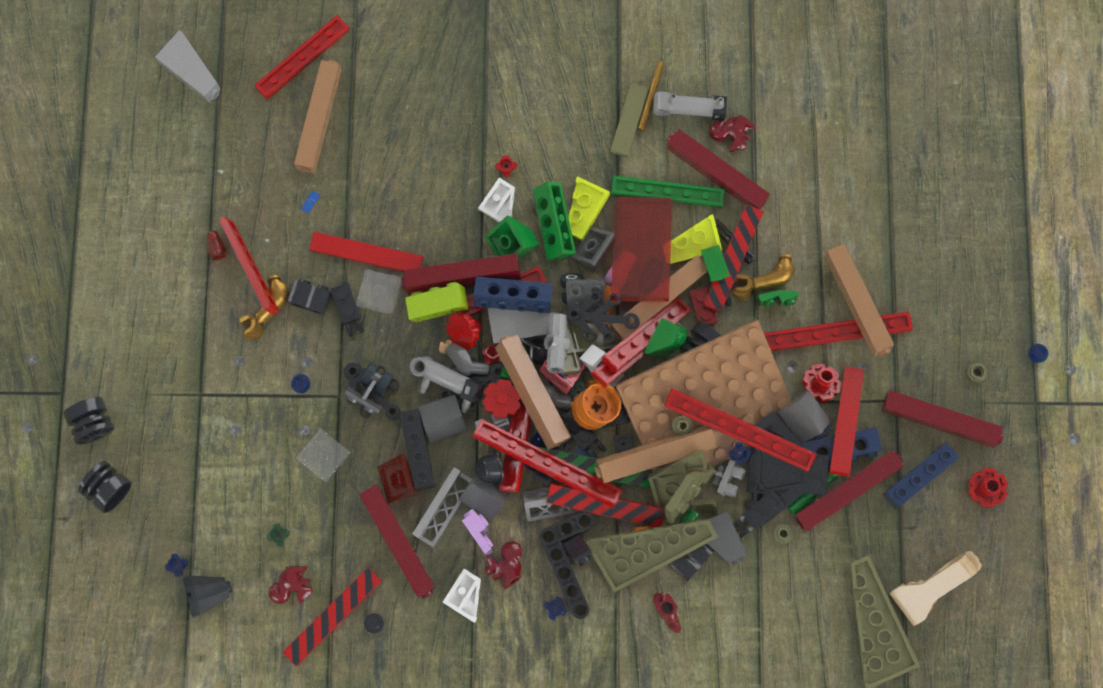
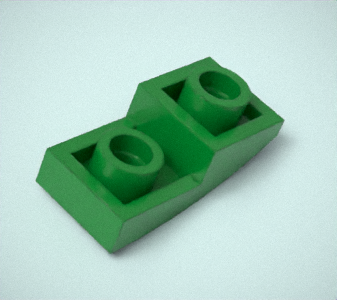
M719 245L701 250L711 282L730 276Z
M790 290L772 291L758 295L756 301L759 307L765 305V307L776 303L775 300H777L779 306L785 305L788 307L796 303L799 293Z

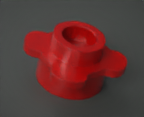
M504 155L499 163L495 164V169L501 171L504 177H509L510 173L517 169V163L513 162L509 156Z
M488 346L482 350L481 354L485 357V363L491 365L495 362H502L495 349L496 346Z

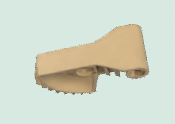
M967 551L946 563L927 580H919L917 583L909 582L907 585L903 583L892 590L889 595L910 623L916 626L928 617L938 598L974 576L981 569L982 564L972 551Z

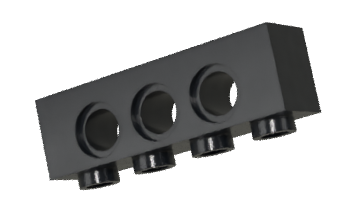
M417 408L399 412L414 487L417 491L436 487L420 411Z

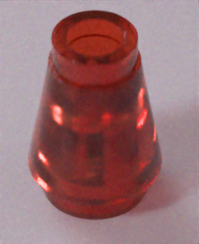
M209 232L207 234L208 256L215 261L225 258L227 250L218 232Z

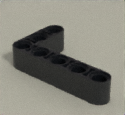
M589 512L576 514L544 528L540 533L541 543L570 611L576 619L580 620L587 617L589 606L561 542L592 528L594 519ZM584 516L590 519V524L585 527L579 523L580 518ZM563 525H571L572 532L570 534L562 533L561 528ZM546 532L554 534L555 537L552 542L544 541L543 535ZM554 550L561 551L562 558L556 561L551 558V553ZM562 568H567L570 571V576L566 579H562L559 576V571ZM571 586L576 587L578 590V594L575 597L567 595L566 591ZM577 605H583L586 608L584 615L578 616L575 613L574 609Z

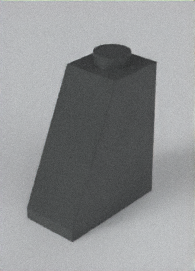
M726 511L710 518L709 520L718 534V538L708 542L706 545L726 564L732 562L733 565L744 561L743 557L747 554L728 512Z

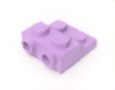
M474 509L464 515L465 519L462 522L487 556L493 552L491 547L494 546L485 534L488 532L486 527L489 524L482 514L477 515Z

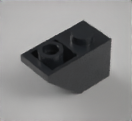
M580 534L563 544L575 566L577 564L583 566L591 561L592 551Z

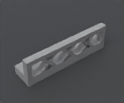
M455 467L412 533L415 537L433 548L462 503L459 501L458 494H463L465 489L457 491L456 482L460 477L469 483L472 480ZM456 494V505L447 508L446 498ZM445 511L446 521L436 524V514ZM435 528L436 537L432 542L423 537L427 529Z
M549 487L522 492L528 522L583 512L560 506L558 510H551L549 507L552 504L546 503ZM538 507L542 509L539 513L530 515L529 508Z

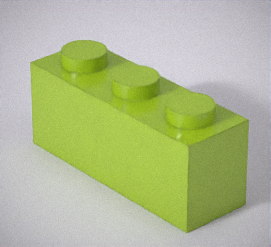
M457 282L449 283L444 288H430L425 293L414 292L411 296L405 297L409 320L416 323L469 309L465 287Z

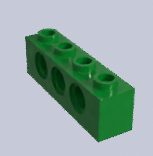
M547 181L532 190L547 261H563L576 255L562 185L559 182Z

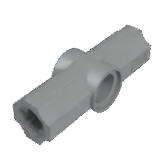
M561 313L550 316L549 334L544 341V347L548 350L547 370L553 374L564 372L565 353L570 346V340L566 337L567 318L566 315Z

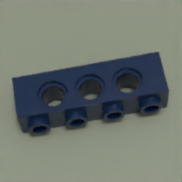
M476 277L474 307L550 313L553 283Z
M877 427L856 431L852 462L859 460L858 457L866 456V459L878 456L877 453L882 451ZM835 436L801 443L804 448L814 453L817 452V449L824 450L826 455H829V466L831 465ZM856 441L863 444L864 448L862 451L855 448Z
M946 442L884 492L883 495L895 509L899 508L954 463L959 456Z

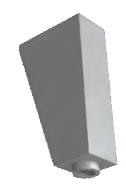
M179 30L155 58L161 66L209 103L217 98L221 89L183 32Z
M487 308L494 346H497L500 343L499 340L507 335H510V337L518 335L519 338L529 340L546 338L549 334L550 316L559 313L520 312L518 310Z

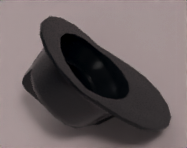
M520 338L521 342L528 345V356L533 363L541 364L547 360L548 350L544 347V340Z
M488 446V454L478 459L475 469L483 481L495 482L497 485H501L503 482L502 465L495 449Z

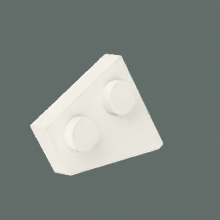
M498 178L478 209L497 222L502 221L506 216L512 217L515 187Z
M463 568L442 602L475 623L481 579Z

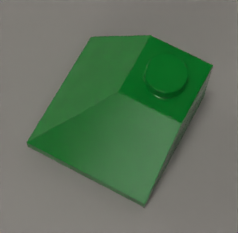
M506 216L484 236L496 257L517 254L519 260L540 245L530 228L510 216Z
M661 318L644 353L666 359L685 342L688 330L680 324Z

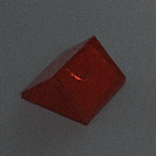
M404 454L377 466L388 503L417 495L407 458Z

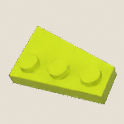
M578 176L568 218L572 236L583 242L610 196V192Z
M713 214L662 246L666 265L692 259L697 255L700 257L702 256L701 250L719 245L722 251Z

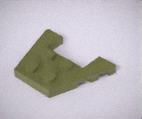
M567 320L566 337L570 340V346L565 353L562 376L578 374L580 372L576 355L584 354L592 344L607 352L620 342L617 338L612 344L604 342L603 335L593 321L585 320L589 328L597 333V339L590 342L585 339L584 332L578 324H572ZM603 322L609 330L611 327L609 322ZM590 332L588 338L592 339L594 334ZM611 334L606 337L607 341L612 340Z
M699 450L649 473V482L656 506L666 507L687 476L688 471L707 469L703 450ZM692 497L689 501V508L697 514L704 512L711 513V516L718 515L715 497L695 500Z
M708 465L707 469L687 474L665 507V516L668 518L666 524L680 523L683 519L680 516L681 513L684 514L690 506L689 501L692 497L695 498L701 490V487H699L701 483L707 484L716 469Z

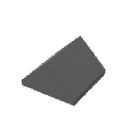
M591 227L584 241H579L576 245V255L570 258L595 272L612 246L615 234Z
M806 390L777 412L787 428L800 443L821 434L831 422L810 390Z
M455 394L418 406L430 443L467 431Z
M476 472L459 501L492 521L504 505L510 492H501L499 490L500 485H497L495 482L483 481Z

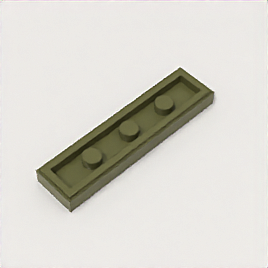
M634 83L630 84L610 153L625 157L629 156L649 87Z

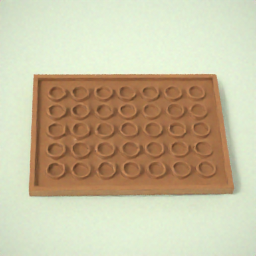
M758 320L749 322L615 385L641 446L678 435L672 428V422L675 417L682 414L664 407L671 388L753 425L757 424L772 411L781 419L777 412L792 401ZM689 418L692 422L691 430L706 426ZM685 422L680 423L679 427L681 429L685 427ZM711 428L717 448L705 451L704 455L707 466L714 467L750 450L751 446ZM670 462V463H667V464H663V465H660V466H657V467H654V468H651V469H652V471L654 472V471H656V470H658V469H660V468H662V467H665V466H667V465H669V464H671V463H673V462Z

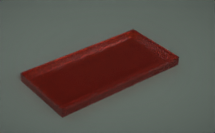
M616 197L611 294H618L621 297V301L669 302L672 198ZM617 296L612 298V301L618 300Z

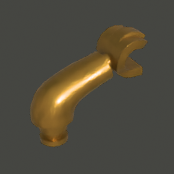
M789 254L779 255L778 264L774 266L771 272L754 277L753 280L747 275L737 274V284L745 285V287H736L732 292V296L738 301H746L752 296L753 290L755 292L769 290L787 284L795 272V268L792 265V256Z
M272 275L267 279V283L269 284V291L280 311L287 302L289 289L286 283H282L279 275ZM261 306L256 311L255 317L247 315L240 318V322L245 327L251 325L248 329L244 330V338L254 341L260 339L265 330L263 324H266L276 314L273 315L265 311L263 306Z

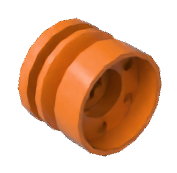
M600 383L593 384L580 392L572 403L574 420L579 426L588 430H596L612 422L621 410V399L617 391L610 385L604 389Z

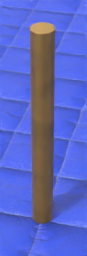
M662 61L657 62L637 130L642 132L645 130L654 94L657 91L665 65Z

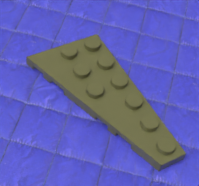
M702 519L586 539L585 542L592 551L594 559L613 592H616L718 538V534L709 519Z
M868 555L850 563L863 684L864 688H873L916 669L920 665Z

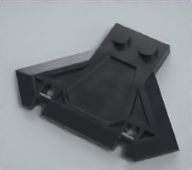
M774 411L755 424L759 428L803 447ZM750 447L746 492H752V500H745V507L748 510L759 501L760 494H765L764 496H766L773 489L786 504L761 524V527L804 493L826 495L829 455L816 454L807 472L757 448Z

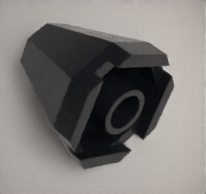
M183 577L192 618L201 616L229 598V593L232 592L230 581H225V577Z

